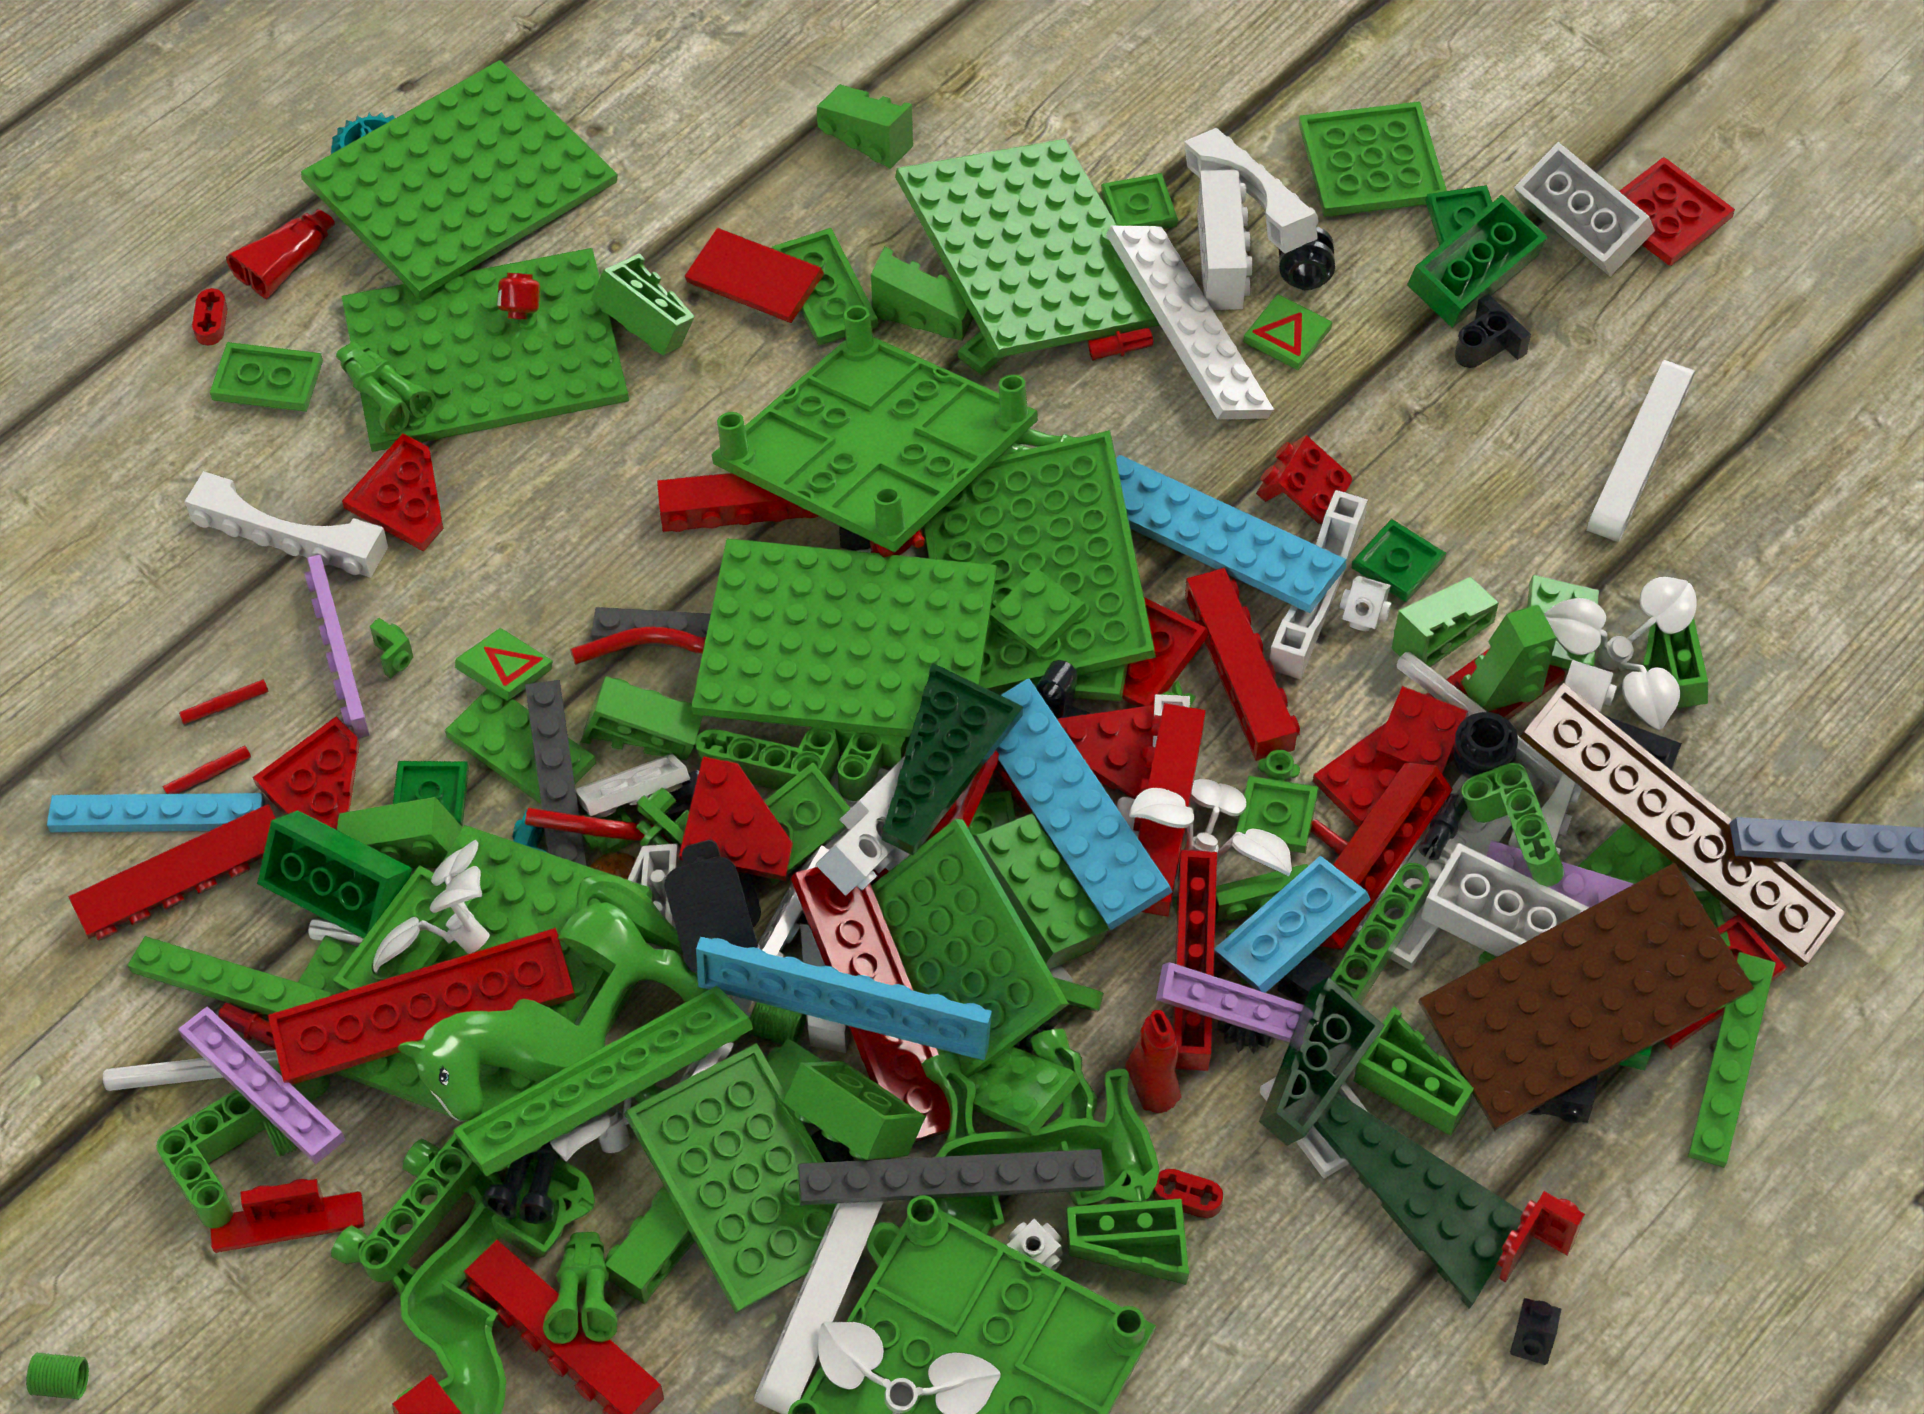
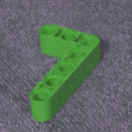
M277 1064L273 1068L282 1076L280 1065ZM327 1074L292 1086L311 1102L328 1089L330 1079ZM237 1089L164 1132L159 1137L156 1145L167 1171L202 1224L209 1228H219L226 1225L231 1220L234 1209L221 1182L208 1163L265 1129L263 1121H267V1118Z

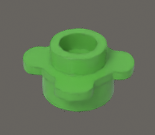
M1285 750L1272 751L1266 759L1263 758L1258 763L1259 771L1265 772L1272 780L1285 781L1290 777H1298L1300 773V767L1294 764L1293 757Z

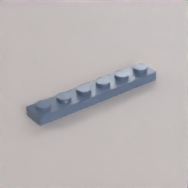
M1736 817L1730 822L1735 856L1924 866V827Z

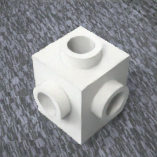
M1357 576L1353 580L1351 590L1345 589L1340 609L1345 611L1342 619L1349 621V626L1357 630L1369 631L1370 628L1376 629L1380 621H1387L1392 603L1386 600L1391 585ZM1362 602L1366 603L1369 606V609L1365 608Z
M1035 1219L1028 1225L1023 1222L1008 1237L1010 1242L1007 1246L1054 1271L1062 1262L1059 1258L1063 1255L1061 1245L1059 1244L1062 1238L1048 1223L1041 1226Z

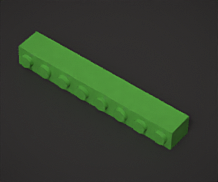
M788 1038L780 1048L775 1047L766 1059L786 1094L800 1063L824 1062ZM664 1186L656 1193L649 1211L644 1216L640 1215L634 1220L629 1229V1235L621 1245L616 1244L609 1251L605 1259V1266L610 1271L608 1280L644 1305L695 1242Z

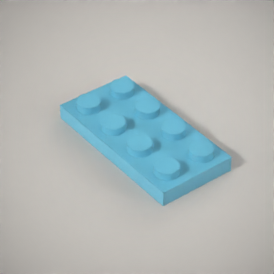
M1319 856L1214 948V951L1221 961L1256 990L1266 993L1371 899L1365 889L1322 856Z

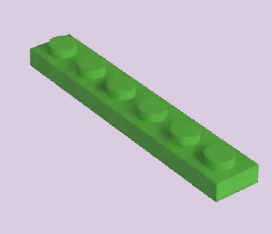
M147 936L143 938L127 965L133 974L266 1015L333 995L328 991Z
M1739 952L1736 960L1754 989L1751 993L1724 1008L1688 1153L1689 1158L1725 1168L1728 1161L1776 963Z

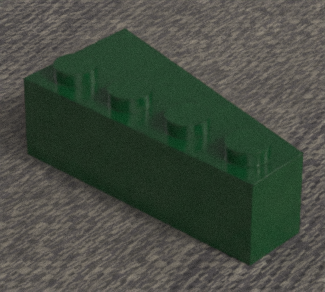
M1329 977L1311 987L1259 1120L1264 1127L1287 1146L1307 1135L1385 1026Z

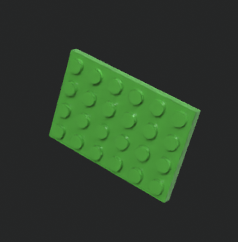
M953 820L924 843L914 855H909L872 885L913 991L928 995L939 994L948 1000L963 1004L975 1003L986 1010L992 1011L989 1047L985 1061L957 1054L961 1063V1073L967 1078L980 1072L1069 1004L964 820ZM937 1049L939 1055L945 1054V1053H953V1052H949V1051Z
M757 1043L627 1109L624 1113L735 1314L807 1275L837 1203L800 1205L798 1164L823 1163L825 1161L802 1121L794 1116L795 1111L783 1103L786 1093Z

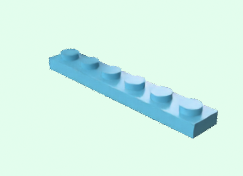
M262 793L52 795L47 827L50 832L210 831L264 806L265 799Z

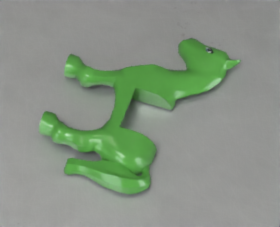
M596 875L584 878L578 887L575 913L569 918L557 938L610 973L578 1026L545 1005L528 999H519L511 1010L457 1013L436 1023L427 1030L421 1041L405 1042L398 1046L400 1052L414 1058L418 1074L423 1083L438 1099L450 1117L462 1122L472 1120L481 1115L484 1096L479 1081L480 1064L509 1068L529 1080L541 1082L605 1047L606 1032L613 1008L621 994L641 980H652L664 984L677 992L685 1002L708 991V989L698 987L697 975L688 968L684 959L679 955H683L676 928L665 919L651 899L632 882L613 875ZM593 898L601 902L589 905L590 900ZM647 943L655 944L666 949L655 950ZM654 1083L642 1090L634 1098L639 1104L666 1089Z
M1064 1029L1043 1031L1030 1038L1036 1056L1074 1071L1080 1080L1062 1102L1060 1117L1040 1128L1034 1136L1023 1131L974 1132L972 1114L976 1098L975 1085L973 1081L961 1073V1063L956 1053H945L933 1056L921 1063L926 1077L941 1088L950 1108V1121L946 1140L935 1157L1101 1149L1105 1187L1103 1190L1069 1192L1075 1206L1090 1205L1103 1201L1108 1197H1117L1135 1202H1142L1150 1197L1157 1184L1159 1164L1148 1129L1137 1115L1128 1097V1071L1118 1068L1106 1072L1107 1110L1105 1122L1102 1123L1094 1120L1093 1115L1097 1108L1098 1098L1084 1078L1082 1057L1079 1052L1070 1049L1069 1040ZM1127 1175L1131 1183L1128 1186H1121ZM998 1195L934 1199L938 1209L985 1234H988L992 1228L1005 1223ZM879 1222L872 1228L867 1239L868 1252L878 1266L901 1229L894 1223Z
M421 1138L408 1150L403 1160L402 1169L418 1178L441 1149ZM561 1159L557 1160L548 1191V1197L551 1198L555 1205L551 1221L542 1224H530L524 1222L519 1215L521 1202L528 1194L538 1160H531L520 1196L519 1207L514 1219L501 1217L484 1206L482 1199L485 1190L490 1185L503 1184V1182H501L498 1172L488 1176L481 1172L466 1191L475 1202L467 1222L447 1243L433 1253L418 1270L406 1263L400 1272L390 1280L400 1297L402 1320L419 1342L437 1355L448 1375L447 1378L438 1383L462 1414H501L506 1392L505 1372L491 1332L498 1317V1312L460 1289L467 1281L464 1271L490 1245L500 1238L531 1256L545 1257L562 1235L564 1226L585 1216L593 1209L595 1198L592 1185L587 1176L576 1167ZM452 1166L445 1174H457L462 1166ZM565 1202L572 1204L568 1210H566ZM352 1225L347 1227L336 1239L331 1249V1257L346 1265L360 1262L359 1249L368 1236L362 1230ZM377 1255L371 1264L379 1265L383 1263L388 1255ZM413 1387L408 1388V1389L405 1390L403 1393H401L400 1395H398L397 1399H399L401 1396H403L405 1393H407V1392H408L409 1390H411Z

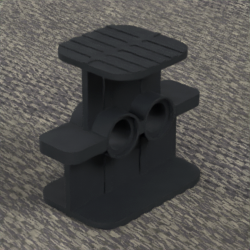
M706 840L686 846L682 851L684 866L677 867L669 872L665 879L664 887L685 962L693 972L697 973L696 948L700 937L709 939L720 938L732 945L744 948H758L753 927L760 920L761 908L751 874L737 872L735 865L729 859L721 857L716 842Z

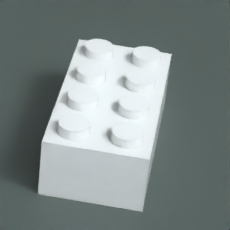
M1559 142L1514 187L1520 201L1610 277L1655 231L1650 217Z
M1239 170L1200 171L1197 218L1203 295L1208 300L1212 310L1243 309L1244 296H1250V278L1246 277L1252 276V256H1248L1246 252L1250 251V232H1246L1243 227L1248 225V209L1241 204V202L1246 200L1245 183H1240Z
M1458 843L1426 898L1421 918L1498 957L1585 911L1589 907Z

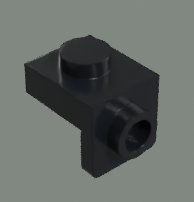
M1524 1298L1510 1354L1543 1365L1548 1364L1562 1309L1551 1306L1545 1301H1534Z

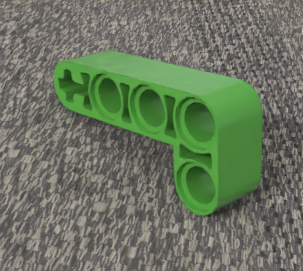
M810 728L806 732L799 748L719 729L705 730L697 736L695 741L700 762H702L704 756L738 763L753 785L774 790L780 789L812 762L830 782L841 756L833 728Z
M1509 763L1476 775L1463 784L1461 792L1471 817L1477 822L1485 823L1508 815L1532 879L1546 887L1557 884L1564 876V867L1524 766L1519 763Z

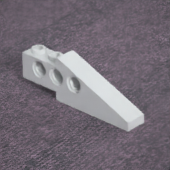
M905 756L839 819L849 831L815 863L845 896L856 886L862 891L874 880L877 875L873 869L877 873H880L884 868L890 871L909 855V853L882 840L883 827L892 797H894L898 776Z

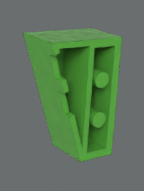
M884 246L871 273L872 308L876 316L886 321L908 325L914 329L936 333L945 338L963 341L973 316L954 282L940 274L935 278L919 270L921 264L913 260L909 265L892 256L893 250Z
M1539 604L1506 614L1488 641L1491 648L1487 654L1477 657L1475 660L1476 670L1472 676L1470 674L1465 675L1461 681L1469 698L1487 712L1521 701L1530 702L1542 695L1557 637Z
M605 676L590 709L580 743L591 744L592 739L612 742V748L623 750L624 744L644 747V754L662 757L673 754L679 760L687 761L695 745L703 716L692 714V703L676 701L662 696L661 693L655 690H645L630 685L623 679Z
M436 797L339 813L337 826L338 831L411 868H418L419 865L424 868H438L463 828Z

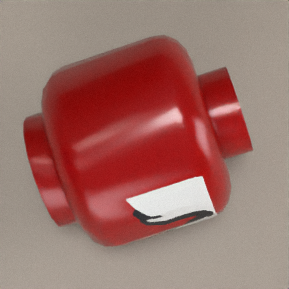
M507 273V277L499 280L497 307L502 311L508 312V318L527 320V313L538 311L540 283L533 280V274Z

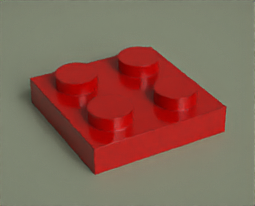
M1402 686L1375 749L1376 753L1402 763L1435 765L1443 775L1454 749L1457 728L1467 718L1468 711Z

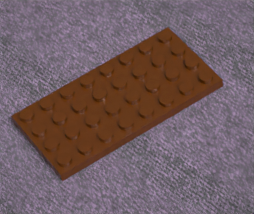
M1673 863L1421 997L1418 1003L1460 1074L1474 1087L1473 1096L1492 1128L1496 1131L1751 993L1754 987L1676 863Z

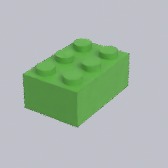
M844 1061L800 1063L783 1101L785 1105L795 1111V1117L803 1122L815 1124L822 1129L821 1133L824 1137L844 1144L850 1148L849 1153L861 1161L872 1159L886 1160L894 1157L908 1156L926 1116Z

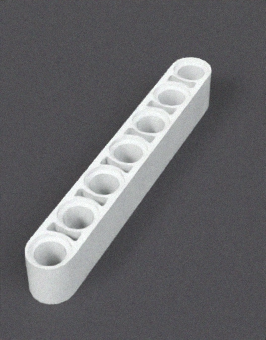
M1663 360L1593 510L1587 531L1616 542L1621 540L1688 393L1695 370Z
M883 1201L837 1203L758 1386L754 1402L780 1414H788L791 1405L800 1400L818 1357V1336L821 1324L825 1321L833 1322Z

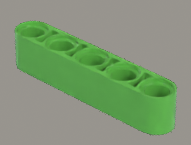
M1408 863L1399 869L1331 977L1332 981L1359 1004H1362L1430 892L1429 873L1421 864ZM1410 878H1416L1422 881L1423 885L1418 889L1411 890L1405 887L1404 883ZM1391 908H1399L1404 912V915L1399 919H1390L1385 913ZM1372 938H1381L1386 942L1382 948L1376 950L1366 945ZM1358 967L1367 972L1366 976L1360 980L1351 979L1347 975L1351 969Z
M455 1134L362 1243L359 1249V1259L367 1275L372 1280L387 1282L393 1279L481 1174L482 1171L458 1143ZM452 1166H462L457 1174H445ZM437 1195L433 1203L428 1205L421 1204L426 1196ZM405 1224L413 1225L408 1233L403 1235L396 1234L401 1226ZM377 1255H388L383 1263L379 1265L371 1264Z

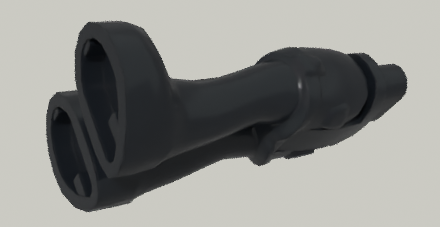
M548 1142L542 1145L539 1150L528 1153L512 1162L503 1184L490 1185L485 1190L482 1199L484 1206L501 1217L514 1219L519 1207L520 1196L531 1160H538L528 1194L521 1202L519 1215L524 1222L530 1224H542L551 1221L555 1205L551 1198L548 1197V1191L557 1160L560 1159L551 1143Z

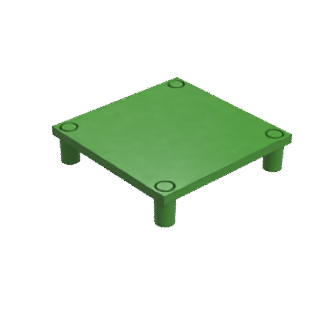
M855 305L844 311L846 340L750 422L744 425L743 416L737 412H727L719 416L717 426L720 447L711 455L714 465L895 552L1038 421L1037 410L1027 406L1026 384L1023 377L1019 375L1004 376L999 381V393L873 337L869 310L864 306Z
M920 1195L913 1198L907 1207L908 1217L846 1321L869 1326L882 1340L884 1350L882 1361L878 1367L871 1371L884 1379H889L891 1382L897 1378H906L912 1381L916 1388H931L934 1386L928 1377L930 1365L942 1355L965 1353L986 1360L1001 1373V1377L986 1404L976 1414H1110L1155 1332L1156 1325L1145 1320L1138 1308L1133 1306L1121 1307L938 1209L937 1203L931 1197ZM820 1366L802 1399L797 1400L791 1405L788 1414H892L893 1412L885 1404L884 1394L886 1389L865 1376L862 1383L855 1389L840 1388L828 1379L822 1366ZM936 1394L918 1396L913 1408L902 1414L943 1413L936 1406Z

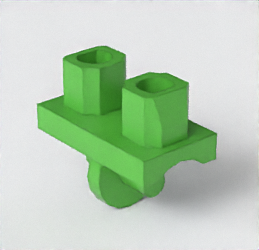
M662 787L649 798L643 795L636 802L639 806L637 811L654 826L651 827L644 820L637 825L636 828L645 835L640 845L648 846L653 843L655 845L669 844L661 836L663 833L673 844H678L679 848H681L689 811L685 810L673 822L665 814L676 803V800L667 790Z

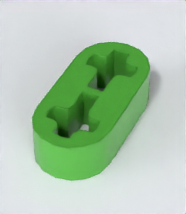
M1054 977L1069 1005L1091 1011L1100 1010L1103 992Z

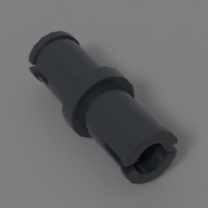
M1450 794L1440 813L1435 815L1430 821V830L1419 846V852L1424 857H1426L1430 848L1433 847V851L1429 856L1430 860H1438L1449 839H1453L1458 832V823L1468 809L1463 797L1458 806L1455 807L1459 794Z

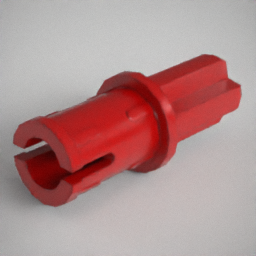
M1149 328L1122 334L1116 331L1113 336L1088 340L1092 361L1117 354L1123 357L1125 352L1153 345V336Z
M225 1003L220 1008L218 1017L230 1028L243 1033L245 1039H255L276 1049L270 1023L263 1019L261 1013L256 1012L252 1014L231 1003Z

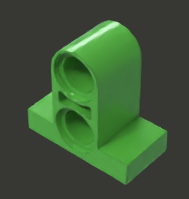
M835 730L839 750L843 752L837 766L839 793L849 801L860 800L872 788L879 769L883 765L894 767L905 756L906 738L894 735Z

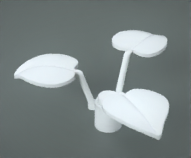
M1659 577L1648 582L1640 593V606L1643 612L1651 618L1628 638L1615 636L1608 641L1607 632L1602 630L1606 622V614L1598 604L1589 599H1569L1549 609L1544 615L1557 637V642L1564 649L1576 655H1586L1599 647L1598 659L1600 664L1606 669L1615 670L1619 668L1621 671L1625 669L1639 671L1631 672L1624 677L1622 683L1624 698L1631 710L1645 724L1657 731L1664 728L1680 699V689L1676 679L1663 668L1655 667L1647 671L1644 665L1627 663V661L1631 659L1634 652L1632 642L1655 622L1666 634L1678 633L1691 623L1697 606L1696 594L1692 585L1686 580L1671 577Z
M1208 779L1194 780L1191 798L1197 804L1213 809L1205 833H1199L1194 838L1193 809L1185 806V801L1180 795L1162 788H1149L1141 792L1132 805L1130 818H1146L1163 825L1186 828V845L1184 850L1217 852V863H1219L1221 857L1233 846L1244 856L1275 869L1288 877L1290 876L1292 871L1290 850L1281 838L1259 829H1248L1246 834L1236 832L1219 849L1217 845L1218 840L1211 835L1219 811L1230 816H1239L1246 808L1244 795L1230 785L1218 784Z
M476 840L447 857L435 870L431 879L435 886L443 882L447 886L446 890L440 893L431 903L430 910L433 913H437L446 908H452L455 914L446 923V926L449 928L448 932L426 921L419 922L417 917L404 921L395 927L378 947L373 962V970L376 974L381 965L408 948L422 930H428L444 938L448 944L455 940L467 954L476 952L486 943L490 934L474 918V915L464 903L473 898L482 897L480 869L477 866H472L465 870L476 855L479 844Z
M632 1097L624 1100L623 1114L618 1112L615 1107H611L604 1114L595 1116L577 1126L573 1131L551 1140L550 1143L553 1149L565 1161H568L578 1149L596 1138L599 1139L603 1152L615 1153L625 1149L631 1141L626 1127L629 1122L624 1113L627 1109L631 1108Z
M825 1321L821 1324L819 1330L818 1355L822 1369L828 1379L840 1388L851 1390L857 1388L866 1376L886 1389L884 1401L888 1409L893 1412L892 1414L906 1413L913 1408L918 1396L936 1394V1406L943 1414H976L986 1404L1001 1377L1000 1371L982 1358L965 1353H948L937 1358L929 1367L928 1377L934 1387L916 1388L915 1384L906 1378H897L891 1382L889 1379H884L871 1371L880 1365L884 1352L882 1340L872 1328L857 1322Z

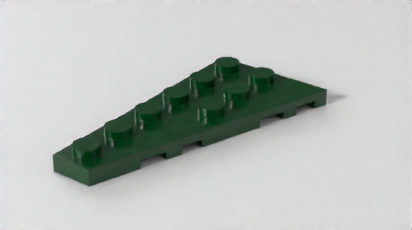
M932 663L928 681L923 691L921 705L916 715L905 752L904 763L898 776L894 797H892L883 827L882 840L914 855L1022 717L1023 706Z
M1337 1092L1313 1126L1339 1157L1347 1160L1359 1174L1358 1179L1367 1189L1370 1187L1381 1200V1206L1417 1249L1426 1253L1438 1267L1437 1272L1445 1282L1449 1280L1462 1296L1460 1299L1470 1309L1497 1266L1503 1253L1502 1247L1512 1230L1517 1231L1523 1212Z

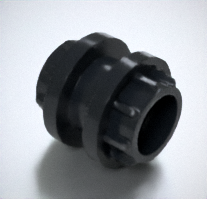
M1317 227V240L1306 243L1287 253H1283L1278 248L1281 277L1293 287L1303 291L1320 288L1334 274V241L1330 234L1320 227Z
M1479 712L1468 716L1460 723L1455 735L1453 757L1457 769L1462 775L1470 779L1500 766L1515 763L1518 746L1516 729L1509 720L1496 713Z

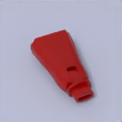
M317 209L312 214L305 213L302 215V219L299 217L295 218L265 237L226 256L227 264L239 281L246 286L251 285L257 294L267 300L303 261L318 250L322 241L328 236L327 231L335 225V221L321 209Z
M1154 1010L1145 1019L1139 1033V1040L1125 1064L1142 1108L1145 1111H1152L1154 1113L1167 1112L1174 1108L1181 1099L1179 1082L1175 1073L1178 1057L1177 1039L1170 1021L1161 1010Z

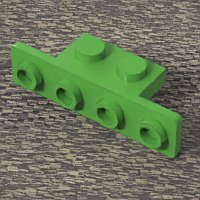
M1303 864L1292 867L1289 877L1279 871L1216 886L1215 923L1237 920L1254 914L1306 869L1308 865ZM1174 896L1172 905L1177 917V896Z

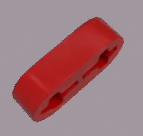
M210 288L201 291L196 298L192 328L196 340L202 345H214L224 336L228 307L224 294L218 289ZM214 302L212 311H208L207 307H210L211 303ZM208 323H212L213 327H210L209 331L205 332L207 331Z
M1168 1168L1160 1171L1157 1184L1153 1189V1196L1156 1201L1182 1199L1183 1212L1196 1217L1212 1218L1222 1208L1223 1191L1216 1182L1180 1170ZM1169 1182L1176 1183L1175 1189H1173L1171 1194L1164 1193V1186H1167ZM1205 1193H1210L1212 1201H1209L1207 1205L1200 1204V1197H1203Z

